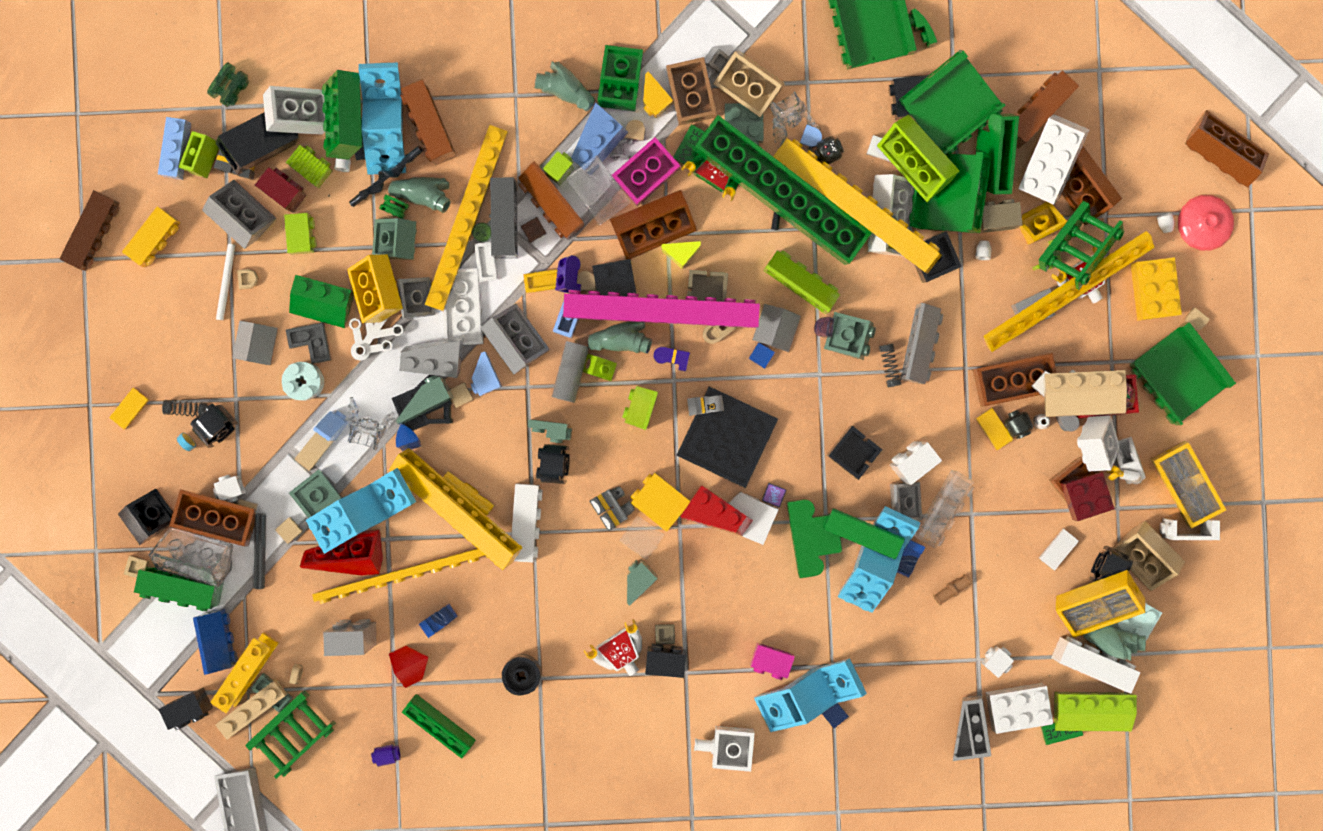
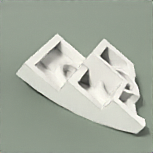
M740 492L728 503L753 520L743 534V537L764 545L778 509L760 502L758 498Z

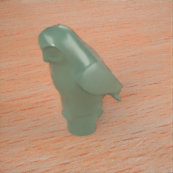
M559 61L551 62L550 68L554 73L547 71L545 74H536L534 88L541 89L542 92L552 94L565 102L576 104L578 108L589 111L594 106L595 100L573 73Z
M415 177L391 181L388 187L390 196L403 198L414 204L427 206L432 210H439L442 213H445L451 204V200L445 196L443 191H440L450 187L449 182L445 178Z
M627 321L589 335L587 342L590 350L600 351L606 349L618 352L631 351L648 354L652 345V339L638 332L645 328V322Z
M1112 625L1083 634V637L1100 651L1118 659L1131 661L1132 653L1136 654L1138 651H1146V636L1124 631Z

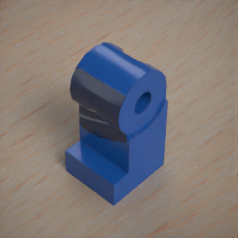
M910 540L904 548L897 573L909 578L925 547Z
M448 604L421 621L419 626L429 638L457 618L458 615L451 605Z

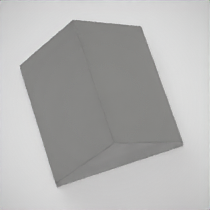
M430 277L397 279L399 296L403 307L401 310L402 318L413 319L435 315L434 308L425 305L431 288Z
M764 304L759 319V327L756 328L752 340L789 352L801 316L783 308Z
M239 321L232 358L271 365L278 328Z
M915 482L912 485L906 483L890 484L891 509L916 521L922 520L920 482Z

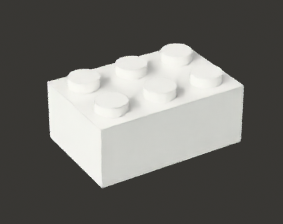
M269 86L265 91L263 101L266 131L321 135L324 133L325 113H323L322 107L325 101L321 89Z
M914 441L906 447L907 451L904 454L898 453L891 459L893 462L890 466L903 483L912 485L942 460L928 442Z
M1043 683L986 692L991 727L996 734L1053 724L1047 686Z

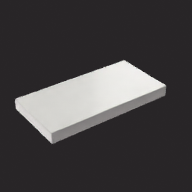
M460 268L458 270L443 312L444 339L463 336V345L483 344L478 268Z

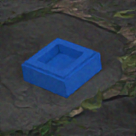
M758 342L748 359L765 369L775 352Z

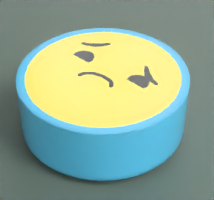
M181 433L177 437V442L186 451H191L196 447L194 440L186 433Z

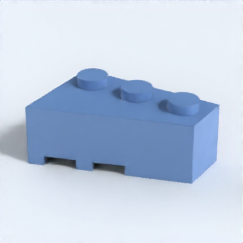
M595 102L571 158L591 176L617 144L627 135L628 131Z

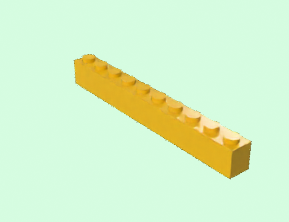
M787 138L774 154L773 157L928 274L942 256L938 252L940 250L939 247L932 242L928 245L923 241V235L916 230L912 233L907 229L909 226L901 219L896 221L892 218L893 213L885 207L882 210L876 206L878 202L874 198L863 196L861 194L863 192L862 189L855 184L851 187L846 183L848 179L840 173L835 175L831 172L833 168L826 162L819 163L816 160L818 156L810 150L807 153L802 150L803 145L797 140L793 139V141H790Z

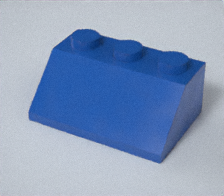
M225 609L202 613L193 617L204 675L234 667L238 661L236 651H233L232 643H234V636L229 631L230 617Z

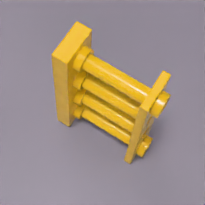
M265 632L261 634L259 639L254 637L210 703L224 713H228L232 705L237 707L279 645V642Z

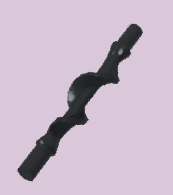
M417 146L410 153L406 154L400 163L390 171L380 170L378 172V180L368 188L359 191V194L349 201L350 205L355 207L361 201L366 200L369 194L381 192L384 181L389 177L397 178L402 173L405 165L413 162L423 152L422 147Z

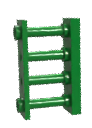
M1082 201L1038 259L1040 269L1047 272L1050 267L1054 266L1076 278L1075 286L1076 289L1080 290L1083 285L1089 282L1092 272L1114 243L1123 237V221L1119 220L1116 226L1112 227L1092 216L1090 204ZM1088 222L1109 233V235L1102 242L1081 231L1080 227L1082 224ZM1072 237H1078L1098 249L1091 257L1069 245V241ZM1061 252H1067L1087 264L1080 272L1058 260V256Z
M305 690L245 745L249 751L254 747L260 749L280 770L274 776L276 779L280 775L285 777L292 770L290 766L322 736L326 738L334 731L332 728L336 724L334 720L327 726L307 705L306 698L310 695ZM296 708L301 709L321 730L314 739L293 718L292 712ZM282 721L287 722L308 744L300 752L279 731L278 725ZM268 734L270 736L273 735L294 757L286 765L265 744L264 738Z

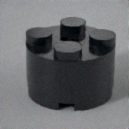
M213 403L206 407L205 413L201 417H196L190 423L192 431L208 448L214 447L212 443L216 441L218 443L224 441L235 430L233 425L238 424L223 405L215 406Z
M544 444L543 448H539L538 459L541 460L540 467H537L536 478L540 479L542 483L566 484L567 480L563 479L564 475L568 476L570 454H566L569 446Z
M1106 545L1103 547L1105 552L1103 554L1099 552L1093 563L1091 573H1094V576H1090V580L1096 582L1117 573L1129 571L1133 561L1130 560L1129 555Z
M517 654L510 658L502 670V681L506 690L517 696L533 692L541 680V666L530 655ZM524 671L526 677L519 678V673Z

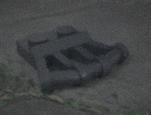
M428 375L414 389L391 398L399 416L420 387L426 384L425 380L434 375ZM449 400L403 425L414 431L429 424L453 423V419H451L452 401ZM443 408L444 419L427 418L426 414Z

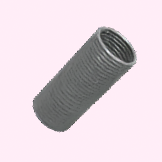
M566 341L552 397L575 403L589 347Z

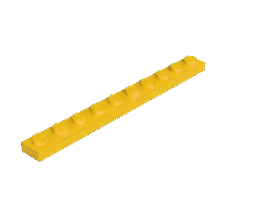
M492 125L488 127L427 296L426 306L444 312L488 190L490 178L493 176L508 134L506 130Z
M1145 231L1110 255L1104 257L1092 272L1089 282L1083 285L1080 290L1076 289V278H1072L985 334L983 337L988 349L994 352L1155 248L1151 235Z
M477 548L312 594L314 602L320 601V604L332 601L331 597L338 596L339 599L350 596L349 592L357 590V594L369 591L368 587L374 585L377 589L387 586L386 582L394 580V584L406 581L405 577L412 575L413 578L424 576L423 572L431 570V573L442 571L444 566L449 565L450 568L461 566L460 562L468 560V563L479 561L480 556L485 554L481 553Z

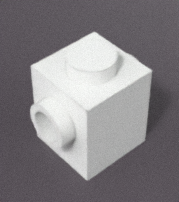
M230 475L218 478L219 482L214 483L215 488H213V492L219 500L234 502L238 500L237 496L246 493L240 475L231 478Z
M995 646L985 653L986 657L981 663L999 678L1003 673L1006 674L1012 668L1014 660L1010 658L1012 654L1006 648L1002 647L1000 649Z

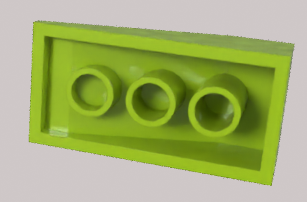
M636 386L635 389L631 388L628 400H631L630 407H625L622 418H625L624 423L647 430L658 392Z

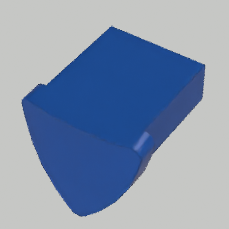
M401 424L396 434V447L402 451L408 448L412 450L421 447L422 445L417 435L409 427Z

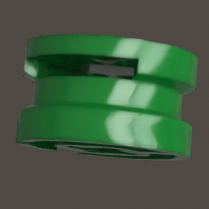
M385 194L383 198L384 203L380 205L379 209L404 219V212L408 210L410 205Z

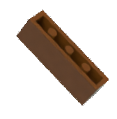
M93 190L59 259L80 270L86 271L87 268L89 269L93 264L95 252L102 246L101 240L104 234H107L110 230L112 218L118 214L120 203Z

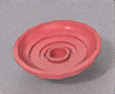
M1199 195L1190 199L1182 207L1178 216V229L1182 239L1190 247L1200 251H1211L1223 246L1230 239L1234 229V216L1230 207L1222 199L1213 195Z

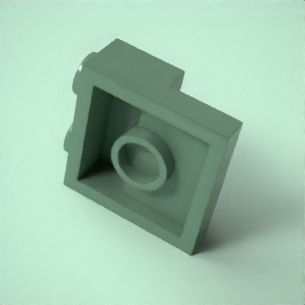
M725 104V120L758 146L759 143H763V115L761 117L757 116L742 104Z
M834 312L824 349L864 360V356L867 357L870 353V345L868 343L869 339L874 337L876 327H873L874 323L871 321Z
M528 420V427L532 428V432L544 433L547 430L546 438H550V442L563 443V440H571L572 428H569V424Z

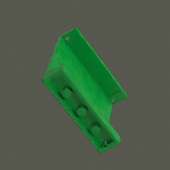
M828 0L829 8H833L834 16H832L834 28L837 27L839 35H836L838 46H842L843 50L841 54L842 64L846 65L847 70L912 55L916 52L917 49L905 0Z
M964 50L956 52L899 99L916 123L945 155L953 153L960 142L968 141L973 136L971 133L976 129L981 130L988 124L987 120H989L991 114H1001L1003 112L1002 108L1006 106L1000 102L967 59L968 55Z
M976 152V155L946 154L960 172L928 202L915 189L912 196L913 204L909 215V226L922 230L980 233L992 156L984 152Z
M1190 322L1180 325L1130 364L1132 374H1136L1137 379L1140 378L1144 383L1142 385L1144 390L1154 396L1155 404L1158 408L1164 409L1167 413V420L1175 425H1182L1184 419L1225 388H1231L1236 384Z

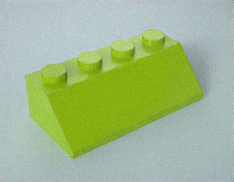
M909 114L896 121L877 145L926 202L930 201L944 189L960 172Z
M777 250L763 271L822 313H829L840 296L837 292L838 289L830 283L828 285L823 283V278L814 272L810 274L806 271L807 267L801 262H793L787 252L783 250L779 252Z
M1054 692L1055 731L1132 732L1137 715V695L1117 692Z

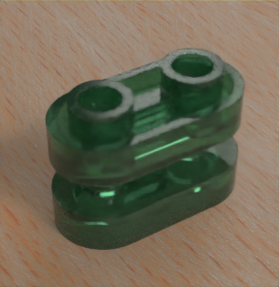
M229 62L224 64L207 90V94L214 99L220 95V103L226 107L234 106L238 101L240 91L244 90L249 84L248 75L242 71L235 74L236 67ZM229 80H232L226 90H224Z

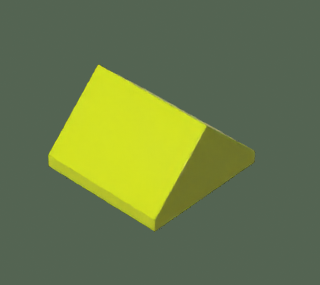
M701 242L662 244V252L683 269L698 252Z

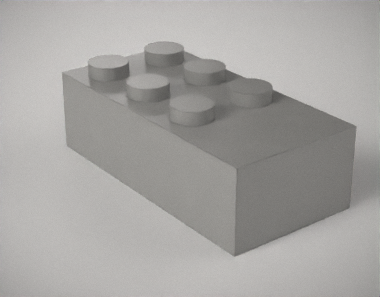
M343 619L340 622H336L331 628L323 632L324 656L366 654L376 645V622H370V619H359V621L351 623V619Z

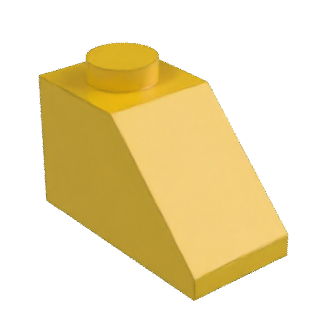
M647 72L645 74L643 98L645 107L643 109L650 117L653 115L657 118L673 104V99L654 77Z

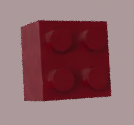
M268 167L255 183V186L284 209L294 213L307 196L302 192L304 188L292 179L288 181L289 176L278 168L273 170Z
M1096 471L1060 483L1072 520L1081 521L1115 509L1103 472Z

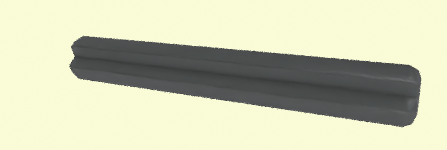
M263 513L255 514L254 589L265 588L266 514Z

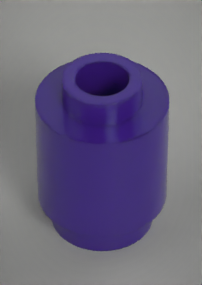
M390 744L376 747L374 752L371 753L373 764L376 763L378 767L394 764L401 760L398 745Z

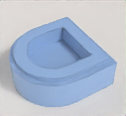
M806 125L800 143L808 147H816L817 142L822 140V134L819 129Z

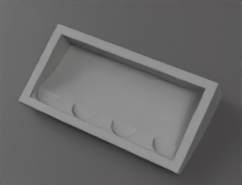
M255 767L215 775L214 779L224 831H268Z

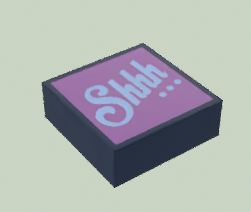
M768 483L762 501L780 508L786 489Z

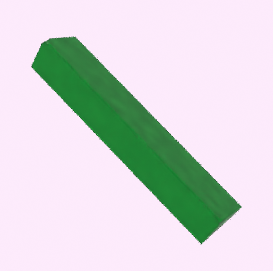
M834 508L824 527L826 531L893 559L897 558L905 540L901 536Z
M417 694L413 696L401 712L461 759L476 741L475 738Z

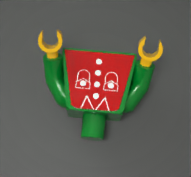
M696 155L682 167V170L684 168L690 170L688 176H691L693 173V175L723 193V198L725 195H730V201H733L739 184L702 156Z

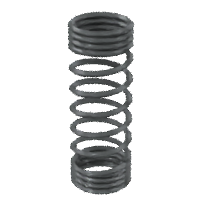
M894 344L879 346L880 352H888L882 354L881 357H889L882 360V362H891L883 365V367H892L884 372H894L885 377H895L886 381L887 387L902 385L901 379H897L900 377L899 375L890 376L899 371H888L898 367V365H890L897 362V360H888L896 357V355H887L895 352Z
M164 400L162 413L164 415H173L175 413L176 416L180 413L181 416L185 414L186 416L191 415L193 417L196 415V417H201L208 405L201 402L198 407L197 416V402H195L194 415L191 414L192 402H190L189 414L187 415V402L185 401L184 413L181 414L182 402L180 401L179 412L176 414L177 402L175 400L173 405L174 411L171 414L172 402L171 400Z

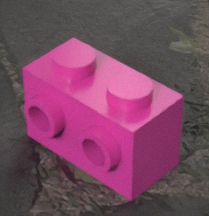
M757 643L750 666L757 673L764 674V672L772 674L773 678L782 680L784 677L788 679L795 656L792 653Z

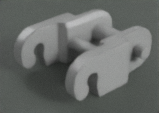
M634 139L621 140L617 144V146L621 147V154H617L615 147L610 158L616 160L620 157V160H628L634 155H624L623 146L625 143H634Z

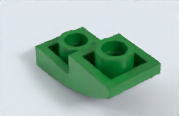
M912 9L909 13V19L914 32L922 30L920 34L923 44L926 43L927 48L935 46L937 39L930 24L917 9Z

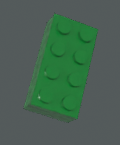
M336 70L322 86V94L325 101L322 107V111L325 113L323 131L326 137L323 147L326 150V157L349 160L362 147L359 73Z
M149 566L138 570L134 593H138L139 597L151 599L152 596L158 598L160 602L170 603V601L177 602L178 606L189 607V605L196 606V610L208 611V609L219 605L224 583Z

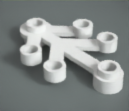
M356 318L351 319L349 326L353 329L355 344L351 347L353 358L362 361L367 359L370 353L390 352L393 349L391 341L385 340L377 345L370 344L375 338L392 335L401 336L404 333V328L396 324L392 328L381 329L387 319L375 324L365 323L367 335L363 340L360 331L361 321ZM354 321H358L359 323L357 328H354L352 326V323ZM396 327L401 328V332L399 334L395 333ZM387 342L390 344L388 350L384 349V344ZM359 347H362L364 350L361 355L357 353Z

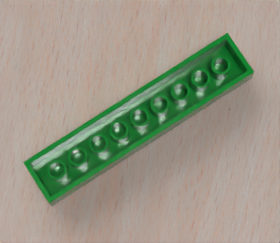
M719 115L713 119L692 148L696 153L844 265L851 263L872 234L866 227Z

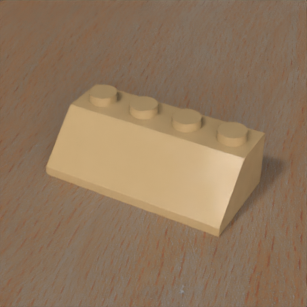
M1125 370L1052 373L1044 375L1045 417L1126 413L1127 385Z

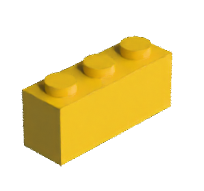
M157 206L122 252L139 266L145 268L150 266L155 260L154 256L156 253L163 250L167 245L166 240L170 235L173 236L178 231L180 222L163 208Z

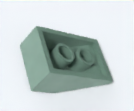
M435 375L426 379V384L420 387L397 418L396 423L404 424L453 399L454 397L445 379Z

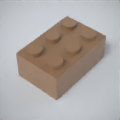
M704 57L666 65L678 125L681 126L715 118L717 113Z

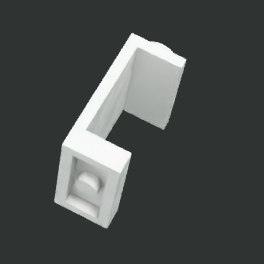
M1162 518L1160 534H1162L1163 538L1171 540H1220V521L1209 519L1201 523L1200 534H1177V520Z

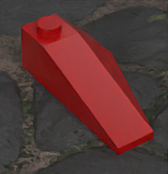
M364 531L325 554L320 546L305 550L300 567L303 569L360 576L379 574L383 561L380 531Z

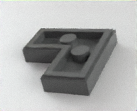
M324 323L286 330L289 349L308 346L312 364L331 360Z

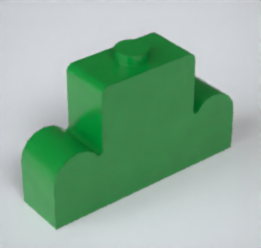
M1012 113L991 114L988 121L989 128L978 130L976 152H984L992 156L987 192L994 195L1012 194L1019 116Z
M807 499L786 501L798 577L807 578L820 575L823 572L824 564L819 556L840 553L842 551L840 538L843 537L824 529L830 514L812 517L815 507L811 501Z

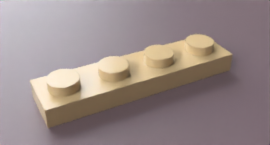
M275 679L219 721L216 727L228 740L285 697L287 693Z

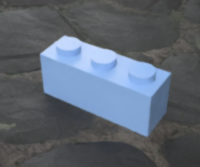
M166 117L158 175L183 180L184 170L179 168V164L190 136L191 123L187 120Z

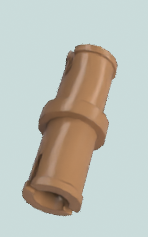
M963 574L953 583L949 582L946 584L947 587L934 594L933 597L941 606L951 597L958 596L961 590L972 583L967 575Z

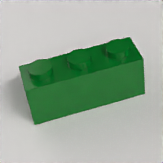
M295 275L290 292L289 313L345 328L354 292Z

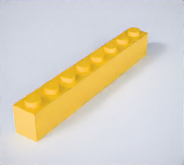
M410 448L397 455L389 469L390 472L398 468L411 491L418 495L439 516L443 517L500 569L504 570L514 562L523 548Z

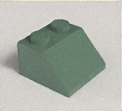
M399 218L375 219L372 255L388 254L389 259L414 260L415 235L417 232L416 221Z
M642 559L639 562L635 560L628 567L627 604L629 606L658 579V575Z

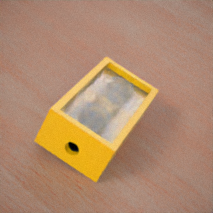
M1183 441L1151 458L1153 465L1186 524L1191 529L1226 511L1189 442Z
M1128 570L1057 595L1056 612L1075 638L1145 613V597Z

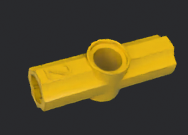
M449 471L444 475L443 478L486 516L491 512L495 505L480 495L477 489L467 482L464 483Z

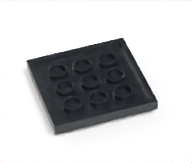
M709 386L704 397L722 395L724 411L695 415L676 456L746 488L778 418Z

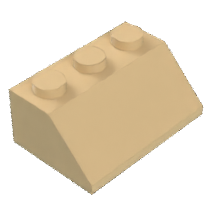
M739 50L734 52L713 83L759 117L763 115L785 85L784 82Z
M1146 521L1131 529L1113 547L1129 555L1130 560L1133 561L1130 570L1151 591L1177 576L1185 563Z

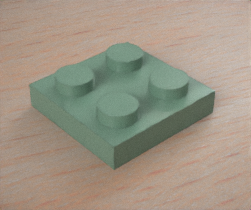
M318 469L289 492L290 496L308 518L342 498L321 469Z

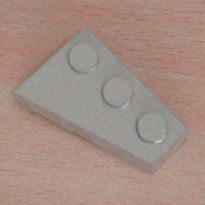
M463 336L405 346L401 351L399 371L457 378L461 367Z
M982 695L963 697L953 761L990 757L991 747Z

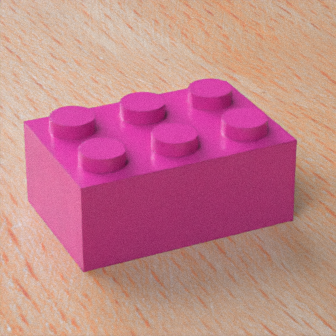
M654 137L611 176L638 207L680 170V165Z

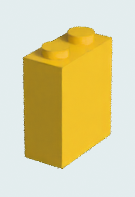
M649 473L643 481L644 487L641 490L637 488L632 494L631 498L633 500L631 504L667 532L686 509L690 500L658 474L654 473L651 475Z

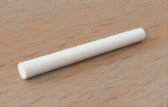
M228 244L216 315L217 320L224 321L236 246L233 244Z

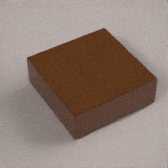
M538 217L521 225L530 243L547 234Z

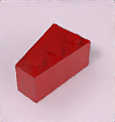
M702 485L680 516L686 521L743 536L753 521Z

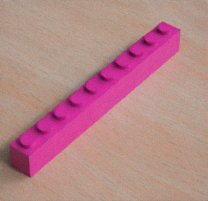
M569 290V294L564 293V318L746 328L759 327L760 304H755L756 300L744 299V303H736V299L725 298L724 302H717V298L705 297V301H698L697 297L686 296L685 300H679L678 296L666 295V299H660L658 295L647 294V298H641L639 294L627 293V297L619 296V293L608 292V296L600 295V292L588 291V295L580 294L581 291Z

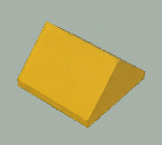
M1045 202L1022 214L1023 225L1019 228L1029 245L1061 229L1067 223V220L1051 203Z

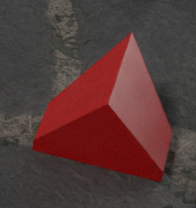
M406 645L389 653L393 672L405 688L423 680L428 656Z

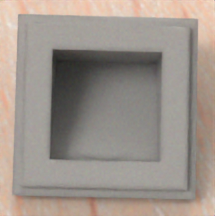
M712 47L704 60L708 67L720 74L730 60V57L720 48Z

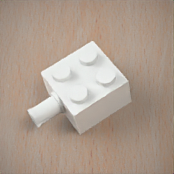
M1111 416L1088 417L1077 440L1078 447L1081 448L1083 453V463L1086 464L1088 471L1111 470L1120 448L1113 419Z
M715 726L714 739L702 740L695 738L694 751L711 752L713 754L712 768L751 772L754 729Z

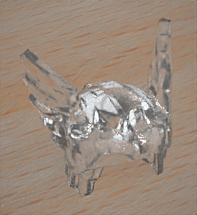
M793 92L789 97L778 103H770L769 108L774 116L772 121L775 143H777V149L781 147L788 135L786 127L794 128L798 126L804 117L813 127L821 130L796 92Z
M350 397V404L348 405L350 433L347 442L377 450L380 439L385 436V433L395 419L396 409L387 414L380 424L372 416L358 417L359 408L354 398Z

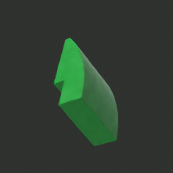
M605 45L598 93V105L600 107L636 111L643 57L642 49Z

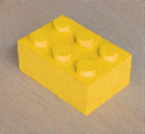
M388 254L368 255L347 269L362 323H380L403 309Z
M1175 257L1132 263L1131 272L1137 321L1182 315Z

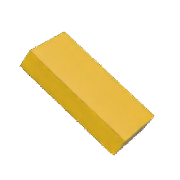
M557 269L523 274L526 294L555 290Z
M132 388L109 418L126 430L150 399L136 388Z
M993 408L988 409L975 418L996 450H999L1013 440Z

